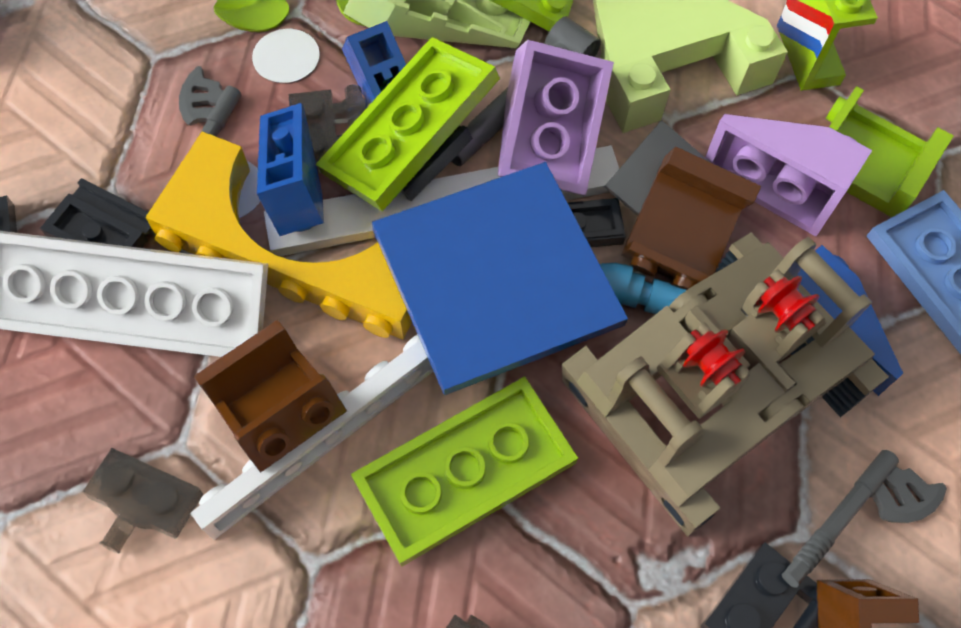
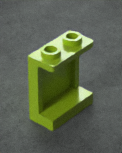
M856 86L847 100L839 96L825 118L831 122L830 128L855 139L858 143L872 150L846 192L884 214L894 217L907 210L916 199L954 135L937 127L926 142L859 106L857 102L864 90Z

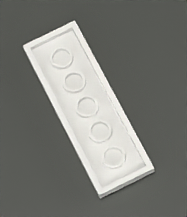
M0 231V329L222 357L263 330L268 263Z

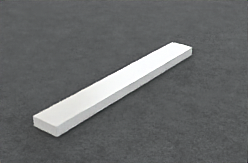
M612 145L596 148L586 195L582 196L561 191L566 201L609 192L604 186L619 170ZM498 167L433 179L412 201H409L400 192L383 212L355 194L323 200V224L313 226L307 231H296L283 236H279L267 212L264 211L270 252L277 256H285L376 238L372 230L373 221L500 178L498 176Z

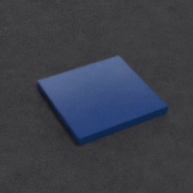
M546 162L372 222V230L444 396L621 328L627 323L628 318Z

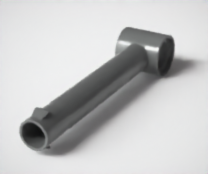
M565 16L552 27L545 44L595 57L600 49L601 40ZM508 87L466 126L473 139L451 161L453 164L462 166L483 144L487 143L503 128Z

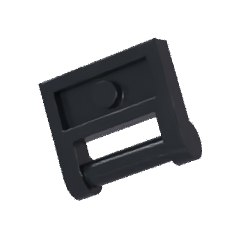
M764 542L758 547L700 627L772 628L797 594L809 605L793 628H819L817 583L806 576L797 588L790 586L783 579L782 574L791 562Z

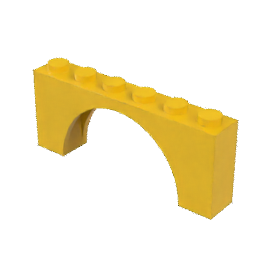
M202 131L145 217L156 235L155 240L172 252L179 253L182 249L194 255L268 263L267 285L277 288L289 300L297 303H303L304 300L319 305L326 314L335 319L346 320L348 317L363 323V326L374 335L388 338L392 335L404 340L412 320L378 242L353 256L317 263L289 260L265 250L255 243L240 225L239 199L244 182L250 172L242 146Z

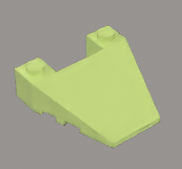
M349 0L343 12L368 28L387 21L393 35L396 37L427 40L433 37L440 41L517 48L520 45L530 24V21L490 0Z
M593 0L597 36L601 40L600 59L614 62L606 102L623 133L662 120L671 90L662 75L663 72L713 56L737 96L773 84L788 52L766 18L729 0Z

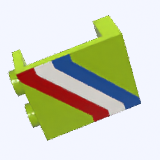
M787 0L777 23V28L788 51L787 55L801 91L841 85L846 73L833 42L842 28L875 24L878 17L870 0Z

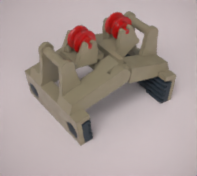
M752 232L731 245L730 251L722 259L719 268L715 271L716 273L687 289L669 307L667 305L599 360L585 346L562 364V382L687 537L709 521L720 509V506L705 490V487L794 416H797L822 397L841 418L889 377L872 360L875 353L850 328L872 304V301L865 294L859 297L814 250L817 245L810 237L800 241L783 258L769 242L762 244ZM801 268L842 310L836 319L817 302L820 297L818 294L811 295L800 284L802 277L798 276ZM790 354L792 355L788 359L783 361L787 356H789ZM663 376L699 419L721 403L724 407L701 425L696 420L690 422L656 380ZM635 396H640L673 436L667 446H665L629 402Z

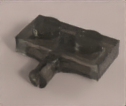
M114 448L110 449L82 491L89 499L110 508L117 516L105 537L99 543L116 554L121 553V549L135 527L155 529L177 539L190 518V513L196 508L203 496L199 487Z

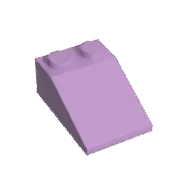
M531 40L525 41L515 52L508 85L498 176L503 177L546 162L561 191L585 196L614 62Z
M724 114L719 121L705 158L721 168L760 185L761 188L755 200L757 204L816 237L850 187L872 150L830 127Z

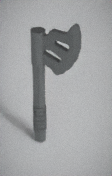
M197 66L182 85L179 94V110L187 125L191 126L200 122H206L201 132L217 136L242 94L233 86H227L225 90H222V86L218 81L204 78L202 67ZM195 90L208 91L207 93H194ZM201 105H211V106H215V107L194 108L195 106H201Z
M882 450L855 482L854 487L824 524L814 532L793 558L792 563L782 574L783 579L790 586L797 588L835 544V540L870 497L876 503L879 517L882 520L891 523H911L924 519L938 508L944 499L947 490L944 483L929 485L912 469H899L897 467L899 463L898 457L889 450ZM885 484L893 490L900 506L897 505ZM906 485L920 498V502L916 501Z

